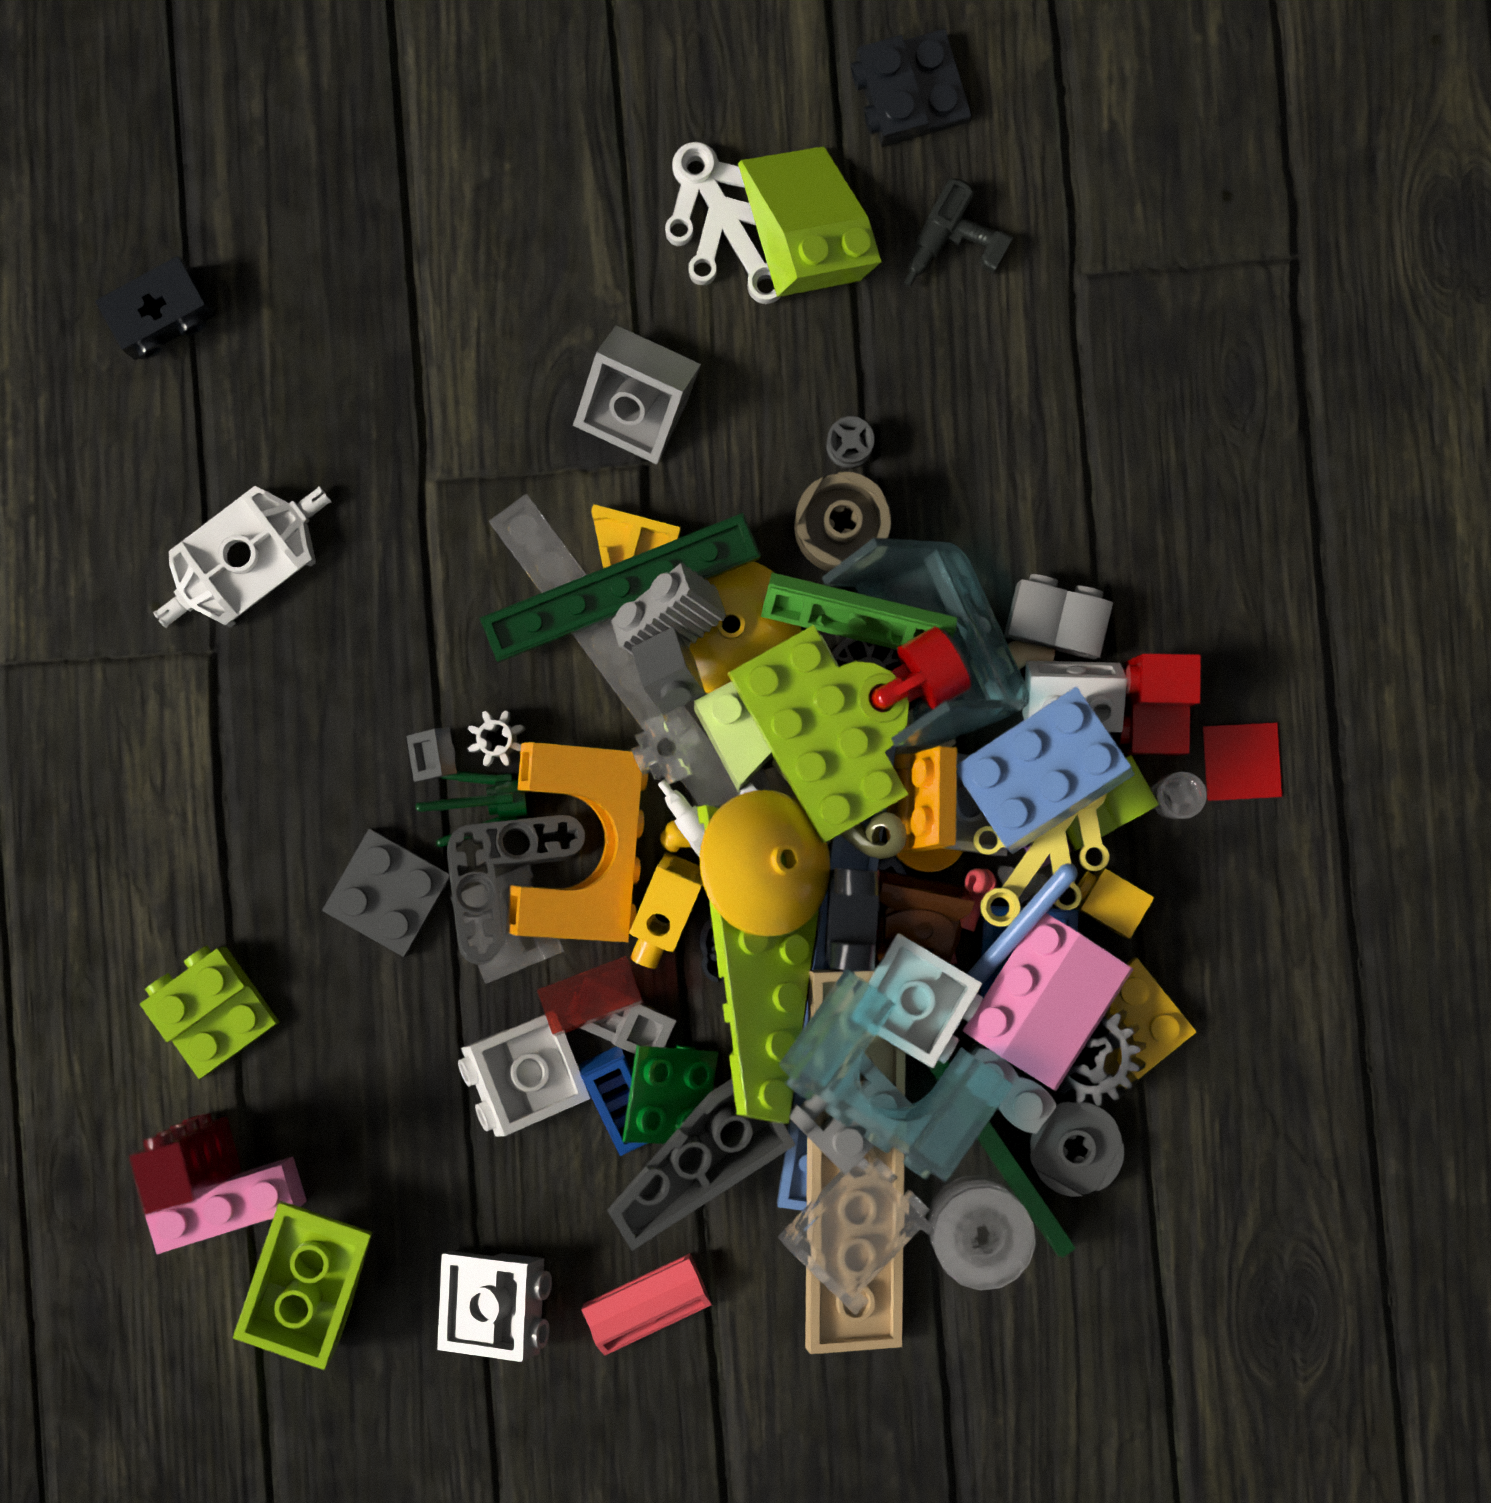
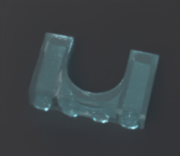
M845 970L779 1065L789 1076L786 1084L809 1101L816 1094L829 1104L825 1111L847 1127H850L853 1121L865 1127L868 1131L864 1137L882 1151L889 1153L892 1147L896 1148L906 1155L903 1163L922 1178L927 1179L932 1173L946 1182L1008 1094L1013 1084L961 1047L933 1089L917 1103L904 1108L889 1109L876 1106L867 1101L860 1085L859 1071L861 1060L867 1047L897 1004L851 970Z

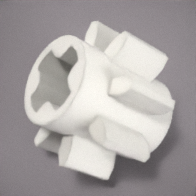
M487 711L482 712L485 723L480 728L475 726L468 727L471 733L476 734L477 743L472 744L468 748L469 752H479L482 750L486 753L483 759L484 766L489 767L493 763L494 757H500L505 766H511L509 754L513 750L521 751V744L517 743L516 735L522 733L525 727L523 725L509 726L510 712L504 711L499 720H493L492 715ZM502 726V735L508 738V742L505 747L497 745L494 752H492V743L486 740V735L489 731L497 732L499 727Z

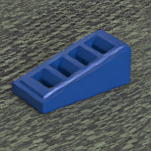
M615 1046L580 1063L578 1067L582 1080L619 1155L622 1156L647 1144L623 1142V1135H621L619 1128L625 1126L627 1111L616 1117H613L611 1114L612 1111L627 1105L629 1100L633 1070L623 1049ZM620 1068V1072L596 1082L595 1079ZM627 1083L629 1089L606 1100L604 1099L602 1094Z

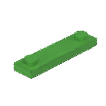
M773 572L771 573L761 617L805 628L814 625L817 631L896 650L902 644L932 627L944 629L953 638L957 624V617Z

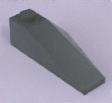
M730 1079L705 1097L607 1211L633 1251L795 1146V1143L783 1123L737 1115L733 1080Z

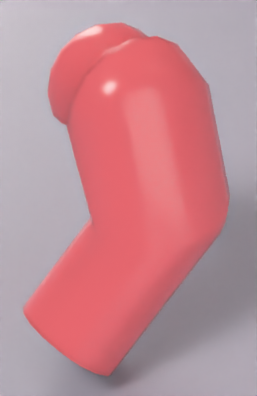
M975 868L970 870L965 877L964 887L969 891L975 903L970 914L960 919L961 928L975 931L981 913L980 904L983 896L988 891L997 888L996 877L988 869Z

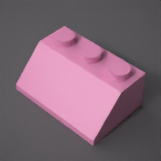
M1045 913L1016 946L963 1032L1056 1091L1132 973L1133 968L1080 933Z

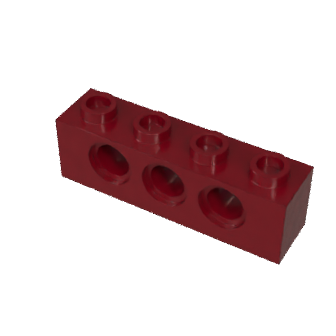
M210 1112L184 1119L181 1123L170 1126V1129L158 1132L156 1136L144 1139L145 1148L129 1156L145 1216L195 1202L242 1171L227 1116L212 1120Z

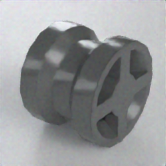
M847 416L840 418L832 425L828 432L826 449L829 458L834 464L847 469L860 467L868 460L874 446L872 428L859 417Z

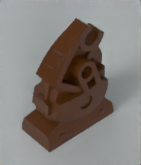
M877 869L880 871L879 902L882 903L880 910H878L877 929L879 930V940L875 951L879 961L877 965L897 933L950 964L952 955L957 949L961 937L960 919L970 914L975 903L966 887Z

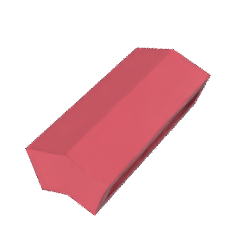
M689 1253L583 1303L581 1310L590 1327L595 1345L605 1356L711 1306L712 1303L699 1271Z

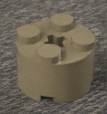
M839 472L814 481L801 496L795 518L796 542L804 556L818 568L832 573H854L869 565L881 552L891 527L890 510L882 490L869 478L854 472ZM843 514L851 517L849 525L853 530L845 528L842 533L835 531V522L831 517L840 519Z

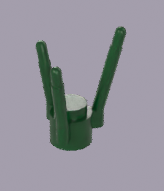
M457 771V774L441 778L495 786L486 787L487 795L434 800L416 804V810L419 812L488 806L489 815H499L482 823L517 820V817L528 816L526 791L517 790L518 779L512 780V773L492 775ZM452 834L437 839V846H447Z

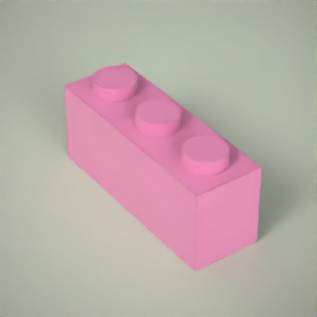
M289 1157L238 1173L195 1202L149 1214L145 1217L156 1254H160L274 1218L280 1201L301 1207L307 1201L294 1158Z

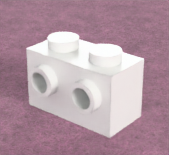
M1026 661L1022 710L1024 720L1077 686L1107 732H1122L1127 677L1120 663Z

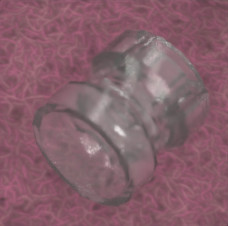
M1183 771L1163 775L1156 780L1151 790L1159 804L1155 807V810L1163 817L1170 819H1186L1195 816L1204 807L1207 796L1205 785L1200 778L1192 773Z

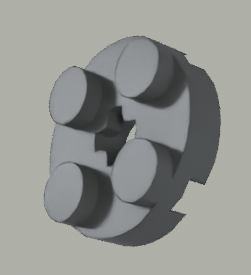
M1065 1099L1055 1102L1057 1107L1037 1134L1029 1133L1028 1159L1043 1183L1060 1194L1075 1197L1089 1194L1095 1190H1102L1116 1178L1124 1160V1144L1122 1143L1121 1133L1115 1120L1104 1109L1088 1101L1079 1103L1077 1100ZM1077 1135L1084 1136L1083 1145L1088 1149L1087 1154L1084 1157L1076 1155L1073 1160L1067 1159L1068 1150L1064 1147L1065 1141L1068 1138L1074 1140Z

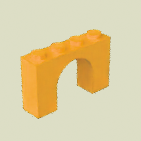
M535 742L521 743L517 790L566 794L581 799L598 815L603 827L605 840L604 851L596 869L589 877L574 886L547 888L509 885L506 933L517 936L628 942L629 932L637 915L635 904H631L633 885L638 883L640 877V860L638 857H635L637 838L641 837L644 829V813L642 810H639L640 792L645 790L648 781V767L646 763H643V752Z

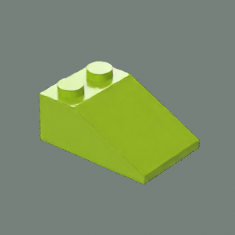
M824 146L745 159L738 163L777 297L858 282L881 263L869 218Z
M280 1201L233 1339L325 1370L335 1354L342 1336L372 1232Z

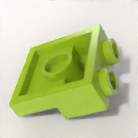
M208 945L199 949L184 960L188 969L173 979L167 973L145 988L150 997L140 1003V1006L166 1042H173L198 1079L208 1075L280 1023L226 946L216 948L214 951H211Z

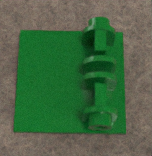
M637 1045L622 1141L665 1144L705 1097L713 1091L718 1052L695 1050L694 1047L677 1045L676 1048Z

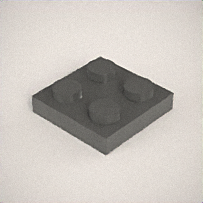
M368 829L322 911L402 957H406L449 883L450 874L379 832Z

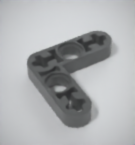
M555 815L471 824L459 827L453 832L447 845V858L458 947L461 955L467 961L473 964L491 962L497 957L503 946L495 868L558 862L573 858L578 854L585 842V831L577 819L569 815ZM558 827H564L566 834H574L575 839L570 841L567 849H561L559 842L552 841L543 844L544 853H537L538 836L535 828H542L541 838L554 836L558 831ZM511 831L524 833L529 840L528 851L522 855L508 853L503 845L504 835ZM464 837H471L473 844H481L482 849L476 851L474 856L475 870L484 866L486 873L473 871L462 876L458 875V869L466 871L468 867L465 852H457L456 847L462 845ZM478 882L487 889L488 901L483 906L471 907L463 901L461 890L467 883ZM491 913L492 920L483 919L482 928L484 936L492 937L494 943L487 946L485 954H478L477 947L469 946L467 940L472 939L475 935V922L472 920L464 923L463 916L477 918Z

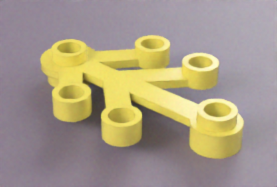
M1107 793L1032 841L1033 844L1002 888L992 889L983 896L980 909L982 916L988 923L995 926L1010 925L1020 913L1019 896L1049 854L1053 874L1061 865L1071 864L1066 830L1076 816L1078 817L1084 843L1079 852L1080 864L1089 871H1099L1106 867L1109 862V852L1102 845L1096 810L1105 801ZM992 826L979 828L973 836L974 847L981 854H994L1000 848L1005 847ZM984 831L994 833L997 838L995 847L990 850L982 848L979 843L980 834ZM1092 847L1099 849L1103 856L1101 863L1097 866L1089 865L1085 858L1087 850ZM1074 881L1069 886L1075 892L1074 901L1070 905H1064L1058 899L1054 903L1057 908L1072 910L1080 904L1082 893ZM999 897L1005 899L1008 903V911L1003 916H995L990 908L992 901Z

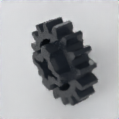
M1111 1006L1109 1007L1099 1024L1105 1026L1110 1031L1098 1027L1095 1029L1063 1079L1064 1082L1060 1088L1062 1094L1075 1089L1077 1090V1102L1083 1103L1092 1094L1095 1104L1101 1105L1107 1101L1108 1094L1111 1098L1117 1100L1125 1094L1124 1087L1130 1089L1138 1083L1139 1080L1132 1072H1139L1145 1068L1146 1062L1137 1058L1136 1053L1147 1047L1145 1042L1134 1041L1132 1035L1137 1033L1140 1027L1138 1024L1128 1027L1124 1024L1123 1021L1127 1015V1011L1124 1009L1113 1015L1110 1013ZM1102 1044H1106V1048L1101 1050L1099 1055L1093 1058L1089 1056L1084 1060L1081 1059V1056L1088 1052L1087 1049L1094 1046L1097 1048ZM1120 1047L1122 1053L1121 1065L1117 1061ZM1078 1073L1089 1076L1091 1080L1085 1079Z

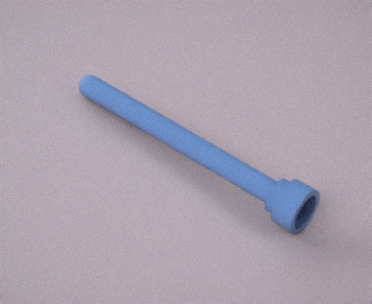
M1066 863L1058 868L969 970L967 975L981 982L982 985L1073 883L1077 877V869L1074 865Z

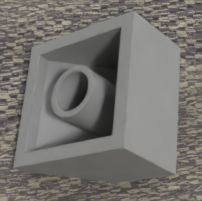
M616 325L596 352L573 426L658 464L687 404L701 364Z

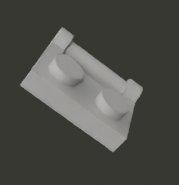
M855 1045L844 1054L846 1060L800 1107L795 1104L790 1110L792 1122L845 1175L913 1106ZM861 1073L865 1080L818 1126L814 1120Z

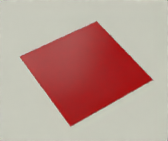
M1277 723L1203 727L1208 801L1282 797Z

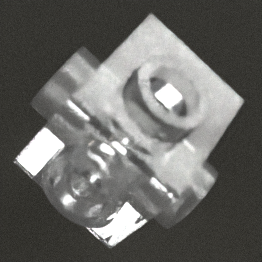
M667 713L665 715L660 714L641 723L644 732L635 735L639 746L631 749L642 775L651 772L654 780L658 781L665 778L667 784L670 785L694 774L691 766L700 762L696 751L704 747L693 722L683 725L679 716L670 720ZM666 738L672 739L676 744L675 753L669 757L661 756L657 749L659 742Z

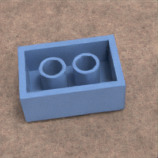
M1077 686L957 764L958 776L1005 848L1012 854L1134 776L1132 767Z

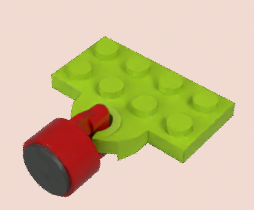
M812 625L727 673L822 843L831 840L909 795L885 753L900 739L907 725L909 702L920 697L929 708L935 710L971 689L973 680L968 663L954 639L944 629L932 627L899 646L898 655L902 665L892 671H888L875 663L852 662L837 667L815 626Z

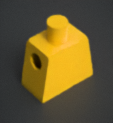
M669 852L665 853L654 872L629 932L632 936L638 938L630 956L634 962L647 968L656 969L664 950L674 952L703 886L699 865ZM655 914L666 916L670 922H661Z

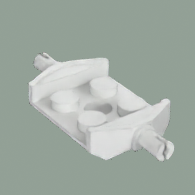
M318 486L317 489L298 504L294 501L287 503L259 487H252L169 551V565L177 588L173 591L176 597L172 598L157 611H154L155 617L159 618L158 621L167 628L168 625L182 616L187 610L191 612L195 609L226 626L232 627L235 625L236 622L234 620L305 565L311 567L316 563L307 522L310 521L309 517L332 502L330 498ZM238 542L247 543L251 550L249 561L242 567H232L227 559L229 548Z

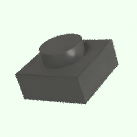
M449 727L435 728L407 736L414 782L457 774L455 748L452 744Z

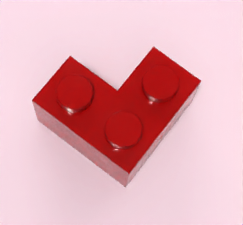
M1141 654L1125 661V669H1123L1127 677L1125 716L1123 719L1122 732H1117L1118 744H1124V754H1190V706L1200 703L1201 655Z

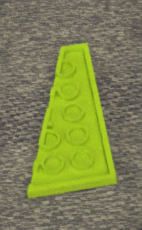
M709 805L697 807L699 824H704L705 830L719 808ZM782 852L780 860L782 865L786 867V858ZM709 901L719 977H724L727 1003L723 1004L725 1022H730L734 1051L729 1057L737 1115L776 1123H789L819 909L808 922L790 933L776 936H757L743 932L728 923L718 913L711 901Z

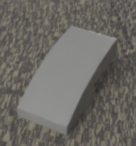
M587 977L567 1018L568 1023L609 1040L615 1046L633 1054L636 1053L637 1045L664 1047L676 1023L674 1018Z

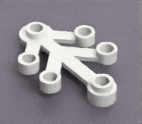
M700 142L685 144L676 152L672 163L674 176L681 186L673 216L667 220L665 225L668 241L676 246H683L691 241L693 237V224L690 218L698 192H700L709 209L697 254L689 263L691 280L698 285H708L715 279L717 274L715 256L723 230L749 274L748 291L750 296L762 304H770L777 301L780 297H777L775 288L769 293H763L757 287L759 281L763 279L772 281L768 264L764 263L740 223L741 221L756 225L750 203L725 197L717 182L745 188L739 167L718 162L716 153L706 144ZM693 161H699L705 168L699 174H692L687 170V166ZM682 223L687 226L688 231L684 236L676 237L670 231L673 225ZM699 263H707L712 270L707 276L701 277L694 272L695 266Z

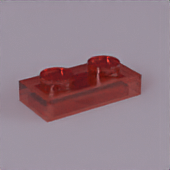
M626 956L537 990L552 1035L555 1037L644 1003L629 959Z

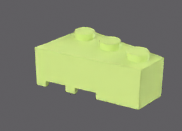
M820 635L836 666L839 667L823 636ZM731 681L695 700L694 711L739 793L753 776L774 756Z

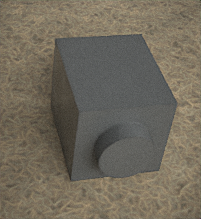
M674 627L631 647L642 687L663 715L706 695L694 656Z

